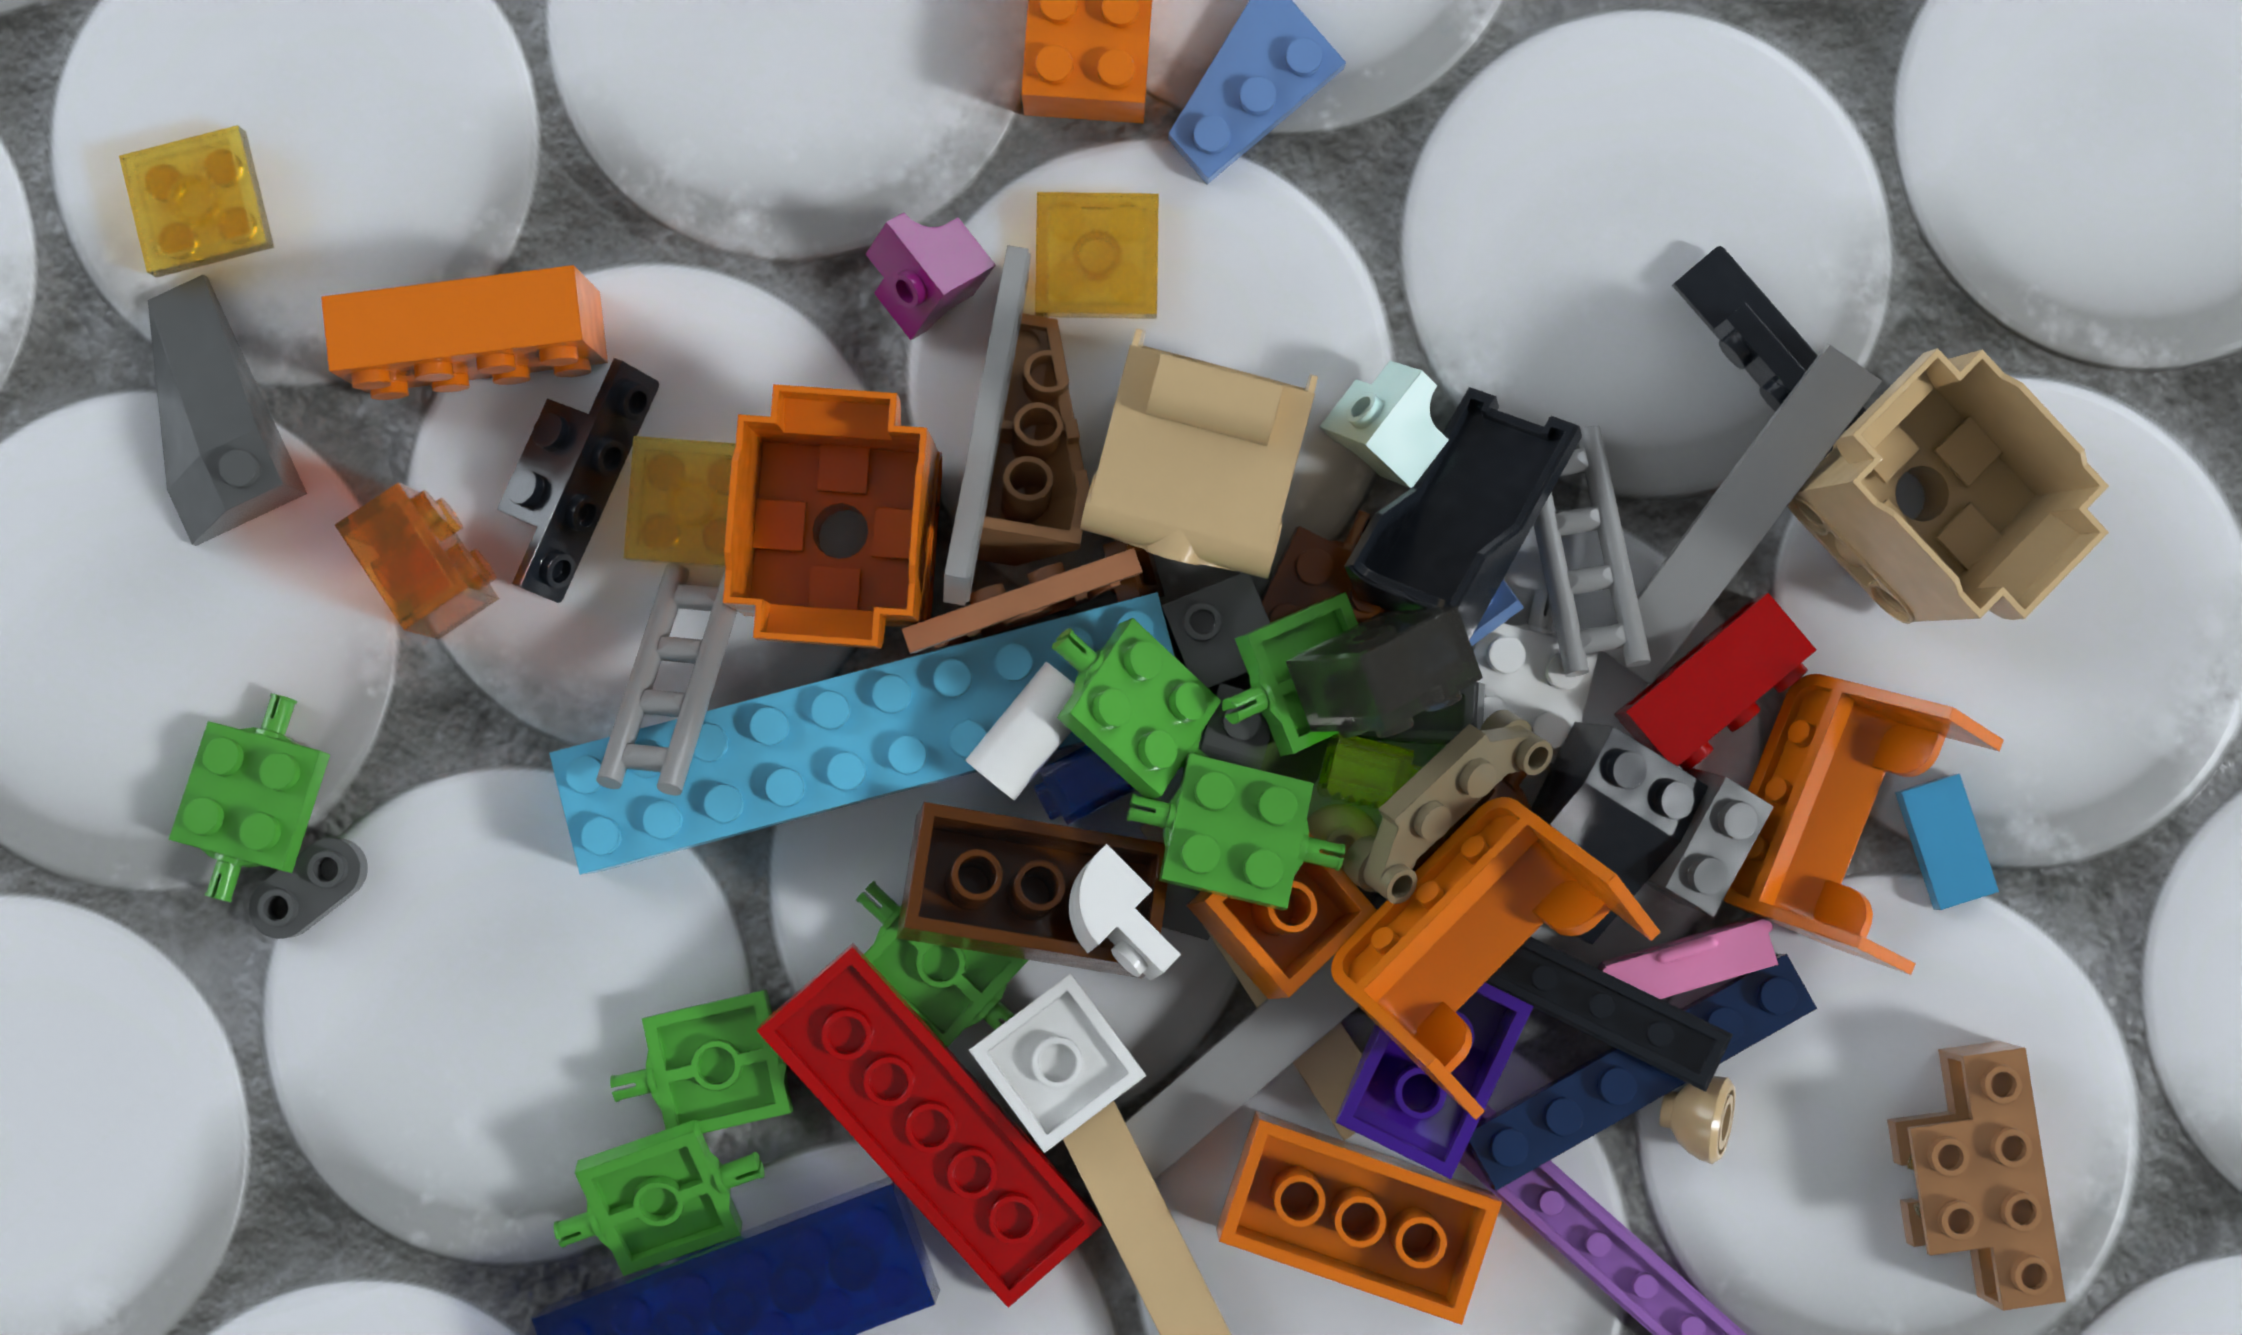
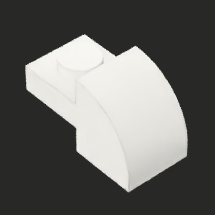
M1106 844L1082 868L1075 879L1069 899L1071 926L1077 940L1087 953L1092 951L1107 937L1115 945L1111 949L1113 956L1129 973L1136 977L1143 973L1152 981L1163 974L1181 954L1135 909L1152 889Z

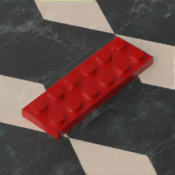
M854 943L847 947L758 1026L757 1032L1008 1308L1103 1225L1101 1217Z

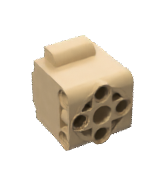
M1136 329L1132 344H1130L1098 470L1094 473L1086 499L1080 530L1107 536L1167 559L1193 565L1202 564L1239 571L1268 579L1282 529V514L1314 400L1318 376L1309 374L1306 387H1298L1236 369L1143 346L1146 330Z
M1938 348L1924 352L1842 433L1833 445V450L1820 462L1788 504V508L1870 597L1886 613L1906 624L1921 621L1981 619L1988 610L2003 619H2025L2109 533L2088 510L2109 485L2088 464L2085 449L2024 383L2005 374L1983 349L1947 359ZM1905 472H1909L1916 477L1924 490L1925 500L1923 509L1914 520L1903 514L1896 500L1897 483Z

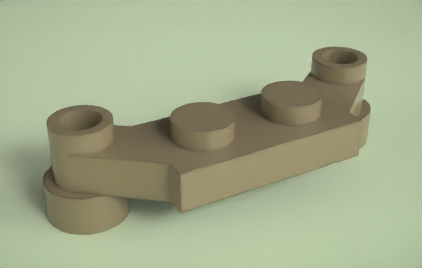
M1498 710L1491 714L1484 721L1480 730L1469 724L1378 809L1383 818L1377 835L1364 836L1351 845L1343 860V871L1353 883L1364 891L1377 892L1393 904L1405 902L1411 897L1417 886V875L1413 871L1417 859L1438 839L1444 836L1461 817L1487 795L1507 774L1524 771L1528 775H1538L1543 772L1551 762L1553 756L1552 745L1533 733L1529 722L1509 710Z

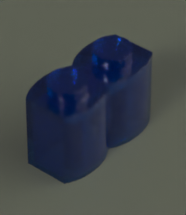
M1087 745L1041 768L1039 772L1044 781L1033 787L1049 819L1053 821L1062 816L1067 825H1071L1135 791V788Z

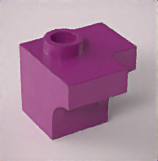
M902 213L885 223L866 252V256L884 277L874 294L910 340L927 332L944 314L972 297L996 266L959 217L939 227H927L916 223L905 213Z

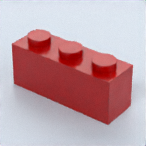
M1766 593L1748 601L1656 678L1652 685L1649 684L1614 713V716L1636 741L1677 767L1680 766L1686 772L1700 763L1714 750L1708 741L1727 726L1731 732H1734L1754 718L1761 710L1756 701L1772 687L1780 693L1797 682L1808 671L1802 662L1817 651V649L1773 597Z

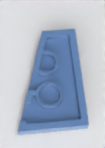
M1249 0L1171 128L1168 140L1208 185L1343 71L1346 61L1292 0Z

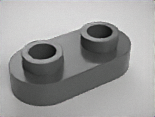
M325 838L314 842L298 854L292 873L278 870L255 889L249 903L250 918L254 926L262 934L275 939L291 938L305 933L362 887L368 872L365 854L354 842L343 838ZM327 858H332L338 866V873L331 881L325 879L321 873L322 863ZM278 896L283 897L288 903V912L283 919L277 918L272 912V903Z

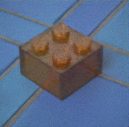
M398 482L335 524V527L404 631L439 640L500 599L490 585L497 577L487 560L476 548L469 552L456 534V532L463 529V525L456 513L443 498L435 501L426 490L418 492Z

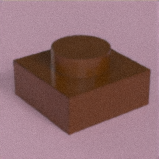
M1118 540L1102 545L1106 557L1134 548L1142 569L1141 574L1121 580V585L1110 590L1117 596L1118 602L1158 592L1159 598L1165 596L1153 554L1145 551V549Z

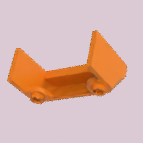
M1810 674L1800 678L1790 687L1785 696L1748 788V791L1768 802L1774 808L1723 900L1743 911L1764 918L1832 948L1912 975L1916 963L1867 939L1873 919L1871 904L1866 896L1859 891L1842 885L1843 879L1886 772L1902 777H1914L1924 773L1937 760L1945 738L1999 752L2004 739L1951 706L1822 674Z
M1509 797L1495 798L1480 806L1415 871L1417 886L1411 897L1400 904H1393L1387 900L1339 948L1331 965L1332 977L1341 989L1421 1070L1475 1120L1485 1110L1451 1074L1465 1059L1472 1045L1471 1030L1456 1011L1543 923L1563 936L1584 934L1594 928L1610 911L1614 912L1650 941L1660 933V930L1616 873L1520 802Z

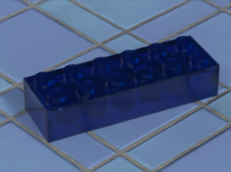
M886 1177L741 1232V1236L637 1271L549 1304L532 1319L537 1335H856L935 1305L940 1288L907 1197L890 1177Z

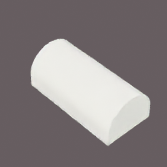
M1045 662L965 761L1015 801L1072 732L1057 716L1073 694L1075 684L1052 665Z

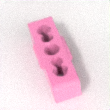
M1753 916L1602 961L1598 969L1659 999H1663L1778 965L1769 936L1773 925L1764 918Z

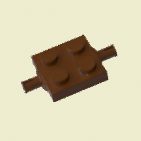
M1358 510L1354 523L1344 542L1327 540L1301 526L1295 528L1260 598L1270 623L1331 596L1346 592L1356 620L1367 632L1368 636L1386 628L1393 612L1359 599L1344 567L1361 538V533L1366 523L1367 525L1369 524L1371 514Z

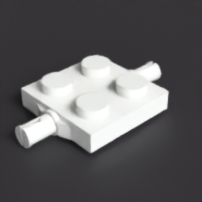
M1535 589L1527 624L1512 626L1503 623L1470 647L1461 682H1480L1485 684L1483 723L1491 714L1498 710H1509L1529 722L1533 733L1552 745L1553 756L1549 765H1553L1574 722H1582L1599 652L1586 654L1589 667L1587 674L1565 677L1557 635L1555 631L1551 630L1553 616L1548 592Z

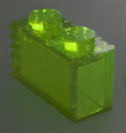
M1337 733L1329 739L1317 791L1321 797L1331 796L1333 800L1343 799L1345 803L1355 802L1357 806L1367 805L1369 809L1380 808L1421 769V766L1412 764L1414 750L1349 734Z

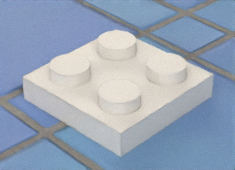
M1071 973L969 1049L970 1053L1044 1153L1146 1077L1140 1065Z

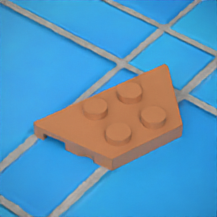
M1134 548L1069 571H1065L1062 562L1055 563L1027 574L1029 585L1009 592L1006 591L1003 583L985 587L970 594V605L902 629L910 654L932 646L935 649L963 644L993 636L1088 603L1101 594L1121 585V580L1141 574L1142 569Z

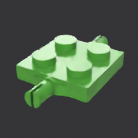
M1344 592L1234 638L1249 674L1251 688L1223 700V711L1244 705V707L1226 714L1225 717L1230 723L1238 724L1240 721L1261 712L1267 720L1280 756L1295 754L1391 709L1380 681L1378 658L1404 648L1405 637L1384 643V641L1403 632L1397 625L1391 624L1387 628L1368 636L1367 632L1357 622L1348 596Z
M1134 618L1119 623L1105 646L1096 652L1081 640L1071 628L1066 629L1057 637V642L1053 643L1052 649L1057 651L1078 671L1073 694L1057 718L1143 797L1150 799L1161 797L1176 772L1180 768H1184L1186 756L1189 753L1208 757L1198 748L1203 729L1221 700Z
M271 693L261 728L237 729L210 721L207 722L168 839L200 848L211 858L217 859L207 892L204 894L205 896L232 902V896L242 866L247 868L266 866L289 873L293 872L330 758L328 753L301 746L292 738L285 736L297 700Z
M1192 753L1186 756L1180 787L1170 800V803L1137 796L1133 793L1129 804L1131 808L1127 813V821L1132 820L1164 828L1165 854L1159 881L1279 910H1286L1288 908L1294 876L1303 862L1339 871L1344 859L1339 857L1345 854V844H1337L1309 837L1307 815L1314 783Z
M875 881L870 883L865 890L882 907L866 892H862L856 898L857 902L861 903L883 924L879 929L874 944L864 955L947 1047L964 1029L980 1022L982 1019L996 1030L1004 1024L1000 1019L1006 1022L1015 1015L1000 1000L1003 997L1008 982L1029 960L898 939L896 937L901 906L890 898Z
M767 989L642 1018L648 1046L646 1069L616 1076L612 1075L610 1077L611 1088L631 1083L636 1084L635 1086L613 1091L612 1095L615 1102L651 1093L662 1111L665 1129L696 1119L702 1134L791 1113L794 1109L787 1082L788 1065L757 1032L758 1026L772 1014Z
M696 1119L577 1160L575 1175L587 1199V1212L561 1221H555L553 1228L556 1240L559 1239V1246L564 1248L569 1244L596 1235L612 1251L623 1276L741 1236L743 1222L731 1198V1188L764 1178L765 1172L762 1161L759 1160V1154L753 1152L748 1156L722 1164L710 1152Z

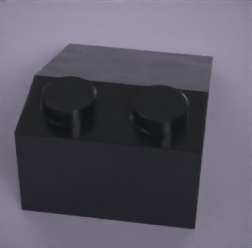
M1574 722L1532 805L1531 811L1616 873L1631 894L1635 896L1681 842L1708 786L1614 726ZM1610 911L1594 928L1575 937L1593 945L1617 915Z

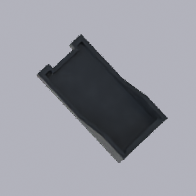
M1469 387L1442 433L1449 441L1411 489L1373 515L1344 567L1357 597L1440 632L1469 642L1582 438L1580 426L1554 416L1549 417L1545 426L1498 411L1499 404L1496 396Z

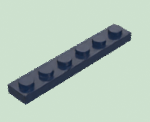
M1787 954L1776 955L1778 965L1738 976L1681 1008L1733 1034L1720 1063L1817 1009ZM1612 1047L1479 1122L1468 1143V1147L1491 1189L1497 1191L1686 1082Z

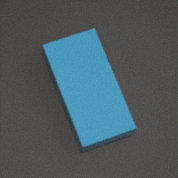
M1951 774L1895 792L1933 910H1943L1999 892L1960 774Z

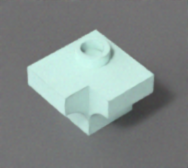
M1391 360L1372 384L1356 379L1319 426L1333 441L1360 457L1379 476L1409 488L1416 484L1449 441L1436 428L1430 415V402L1437 385L1422 370Z

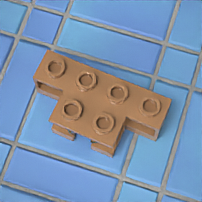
M1994 1041L1938 1049L1948 1111L1887 1119L1893 1161L1901 1166L1907 1165L1908 1169L1914 1170L1919 1198L1917 1200L1913 1198L1900 1199L1906 1243L1913 1247L1926 1245L1927 1254L1930 1256L1970 1250L1977 1297L2003 1311L2066 1302L2026 1048Z

